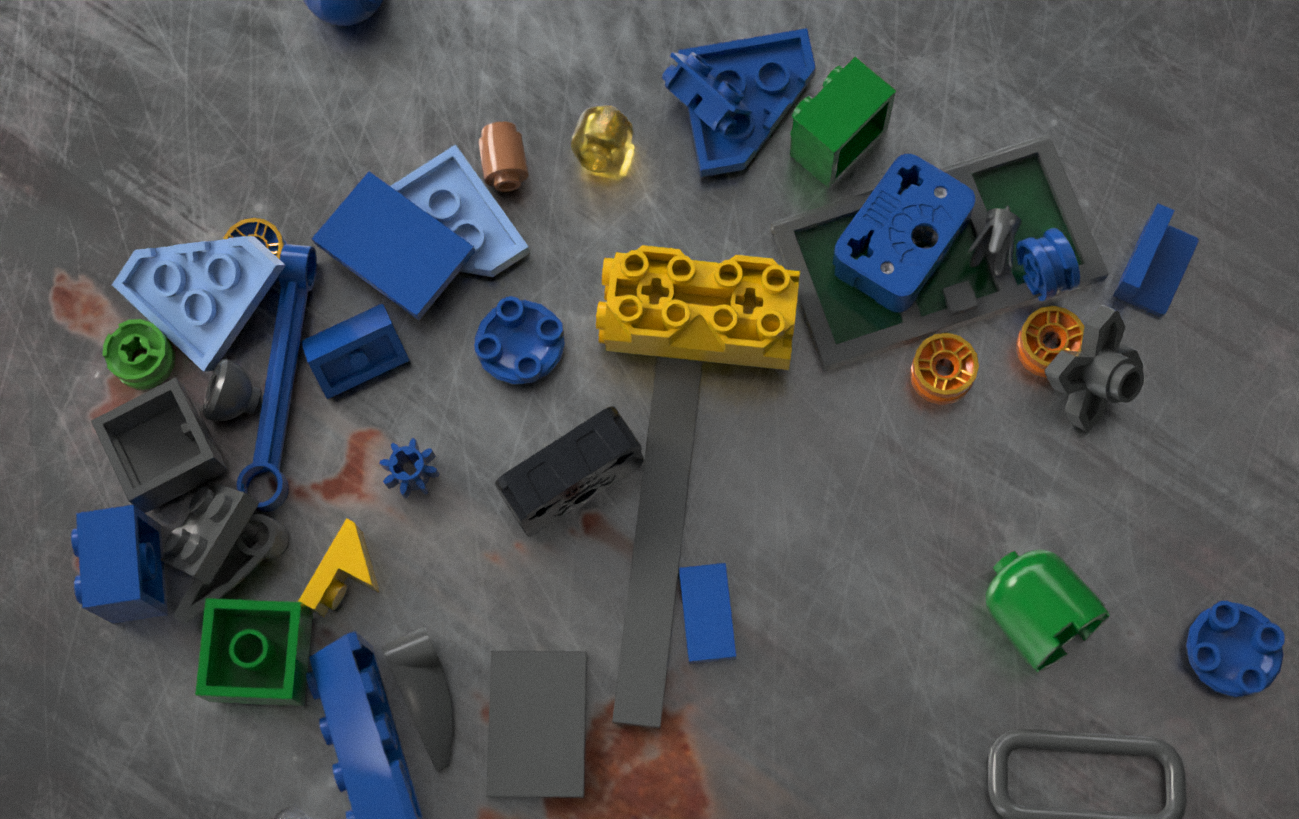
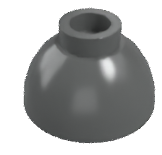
M226 358L217 364L212 374L202 412L207 420L212 421L234 419L244 412L253 414L260 398L261 388L253 386L249 375L240 365Z

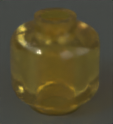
M598 105L587 108L580 114L570 142L573 155L582 167L592 172L602 173L618 168L625 160L634 134L632 123L616 107Z

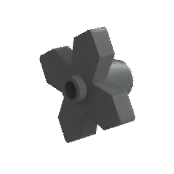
M1101 305L1085 323L1081 351L1061 350L1045 369V375L1052 388L1064 394H1070L1065 412L1071 424L1086 432H1089L1105 414L1107 400L1112 403H1128L1137 397L1144 383L1143 363L1137 350L1120 344L1125 324L1119 312L1104 305Z

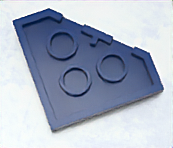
M807 28L678 50V54L689 56L691 53H695L707 61L713 68L709 74L720 83L724 80L735 86L744 95L741 102L752 111L750 115L737 113L734 116V119L737 121L735 128L725 135L721 131L718 133L714 132L710 126L694 113V110L703 100L700 95L692 106L688 107L701 177L745 170L815 76L816 67Z

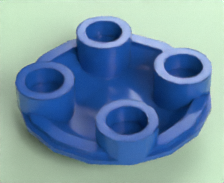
M513 296L501 299L497 307L492 309L480 322L474 343L476 356L484 370L497 380L514 385L533 383L547 376L560 362L565 347L563 324L553 312L542 304L520 300Z
M1219 601L1209 609L1201 612L1190 626L1186 648L1189 663L1199 679L1214 691L1232 697L1253 696L1268 688L1280 673L1284 655L1282 646L1285 642V636L1278 625L1271 623L1267 617L1255 608L1230 601Z

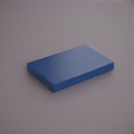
M368 171L312 237V241L316 246L417 320L422 318L476 252L473 245L370 171Z

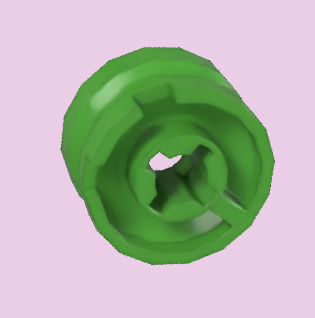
M132 319L118 324L119 328L113 334L108 333L103 344V357L106 360L107 368L126 386L136 390L151 389L161 385L170 376L175 366L176 353L170 340L153 323L143 319ZM144 348L147 351L146 354L139 355L133 361V354L137 349Z

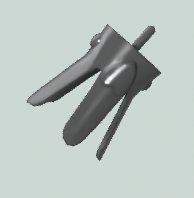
M1006 206L1005 209H990L987 212L983 230L967 251V253H970L975 249L970 259L971 267L978 266L989 249L990 253L996 254L994 272L997 276H1001L1004 272L1008 253L1010 268H1013L1014 238L1022 221L1019 216L1009 211L1010 206Z

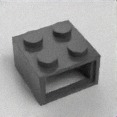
M177 378L91 420L128 501L144 513L228 471L192 394Z

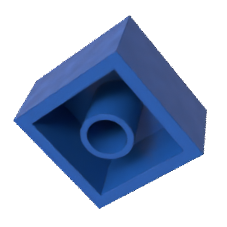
M135 505L76 513L77 528L72 530L71 543L75 556L79 557L80 575H77L74 579V591L78 603L82 604V608L112 624L168 615L164 562L161 561L163 557L161 524Z

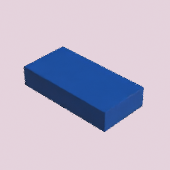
M726 563L679 568L689 664L736 659Z

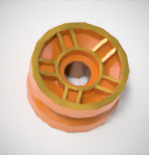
M1048 306L1036 310L1030 314L1018 334L1016 342L1018 359L1025 369L1034 375L1047 378L1045 369L1061 350L1081 351L1084 333L1083 323L1076 314L1066 308ZM1046 335H1051V340L1056 345H1059V347L1054 349L1046 347L1043 343Z
M941 333L925 339L916 350L910 370L911 383L914 389L922 398L938 405L953 404L959 401L969 392L976 379L979 368L977 353L968 341L958 335ZM941 362L942 366L948 369L954 368L953 372L948 376L940 375L936 370L937 363Z

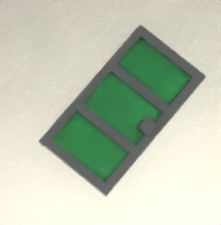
M1049 134L940 168V170L973 190L975 205L967 227L955 240L942 263L919 292L912 306L903 312H893L885 308L859 289L840 280L835 275L836 266L832 264L834 249L838 239L873 190L770 223L771 233L774 236L785 269L800 271L797 301L824 372L927 339L935 334L945 333L1040 302L1038 296H1041V294L1033 296L1022 277L1026 275L1023 265H1018L1016 245L1019 241L1028 237L1041 238L1045 231L1051 228H1057L1069 241L1080 271L1079 286L1073 290H1058L1055 296L1106 280L1109 273ZM909 184L906 188L901 187L900 195L905 189H908L909 186H911L912 184ZM1006 206H1010L1009 211L1019 216L1022 221L1014 238L1013 268H1010L1008 253L1004 272L1001 276H997L994 272L996 254L990 253L989 249L980 264L976 267H971L970 259L975 249L970 253H967V251L983 230L987 212L990 209H1005ZM924 241L913 242L917 247L922 249H929L932 247L930 244ZM868 247L859 256L852 258L858 260L862 255L867 257Z

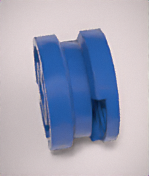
M1057 228L1046 230L1041 238L1028 237L1017 243L1016 256L1018 265H1023L1026 275L1022 277L1033 296L1041 294V296H1038L1039 301L1053 298L1058 290H1073L1079 286L1080 271L1076 256L1069 241Z

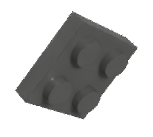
M209 480L206 487L200 488L193 496L189 505L190 513L182 526L176 528L166 540L164 546L166 552L161 561L182 573L210 585L260 502L244 492Z

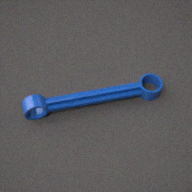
M285 244L280 255V260L286 266L279 274L281 291L253 463L241 471L236 484L237 490L248 494L249 483L257 474L272 472L278 482L277 491L272 498L258 504L255 510L259 512H271L278 509L286 501L289 493V484L285 475L280 471L307 294L314 286L317 272V254L313 246Z

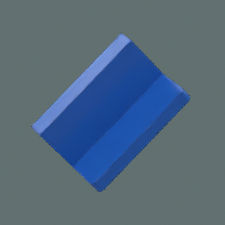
M1157 203L1143 228L1113 296L1156 316L1163 317L1168 311L1199 240L1191 234L1168 225L1175 210Z
M383 304L370 308L301 342L307 362L326 399L410 361Z

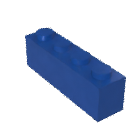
M356 631L345 634L309 657L313 671L307 672L306 677L313 698L315 700L321 698L325 717L319 718L323 738L328 746L334 744L338 763L332 765L336 784L340 792L347 791L352 807L351 810L346 811V819H423L373 645Z

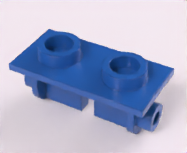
M671 53L670 57L678 65L676 67L674 65L669 66L662 74L665 88L671 91L688 107H691L700 95L703 100L694 110V113L710 126L714 132L718 133L721 131L727 135L737 124V121L734 119L737 113L746 115L752 113L741 102L744 95L735 86L724 80L720 83L709 74L713 68L702 57L695 53H691L689 56Z

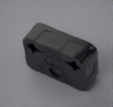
M611 406L600 411L504 473L496 480L495 486L526 536L530 537L547 528L641 466L644 462L641 452L642 446L616 407Z

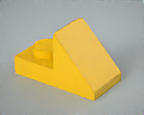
M347 518L298 600L322 617H325L329 608L332 610L336 609L342 601L347 590V585L344 584L347 577L377 593L380 592L364 533L355 522Z

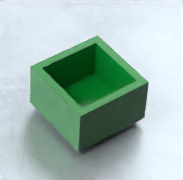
M856 57L844 68L840 65L835 67L824 80L822 85L824 88L814 98L810 96L805 97L792 113L793 125L790 132V156L827 188H830L888 129L896 90Z

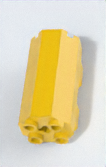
M642 245L637 250H631L628 253L616 252L614 258L605 257L603 262L602 285H605L604 300L607 302L599 301L597 306L596 329H599L598 342L605 344L606 351L789 370L800 271L786 270L783 266L778 265L773 258L735 255L729 260L716 263L691 260L680 249Z

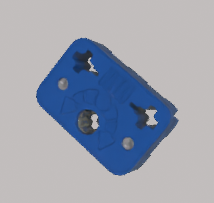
M914 154L900 155L890 166L838 239L832 263L836 266L835 275L840 280L859 289L875 299L877 303L893 312L908 310L917 299L919 292L930 276H933L955 240L967 227L975 205L973 190ZM909 184H912L911 186H909L908 189H905L900 195L901 187L906 188ZM924 241L930 244V247L926 246L922 249L917 247L915 243ZM868 247L867 257L862 255L858 260L852 258L859 256Z

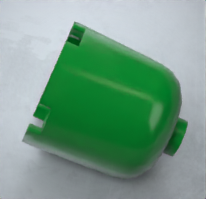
M1037 549L1019 556L1016 551H1012L993 567L997 575L988 586L986 607L991 617L1025 662L1031 665L1037 673L1051 667L1066 657L1068 654L1062 647L1079 634L1086 641L1110 617L1107 609L1104 607L1105 604L1066 561L1055 552Z

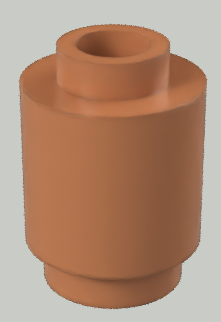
M495 122L482 128V137L478 141L484 181L497 191L515 190L521 186V182L528 178L522 135L517 131L516 125L511 122Z

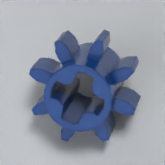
M415 438L410 440L409 446L398 447L397 444L392 443L393 453L389 460L383 459L379 462L383 469L392 473L384 479V484L388 489L394 488L399 484L400 492L404 499H408L411 491L419 489L424 494H428L426 484L430 477L437 478L440 475L435 467L428 466V463L436 457L433 450L429 448L420 453L419 444ZM408 462H411L417 470L411 476L403 468Z

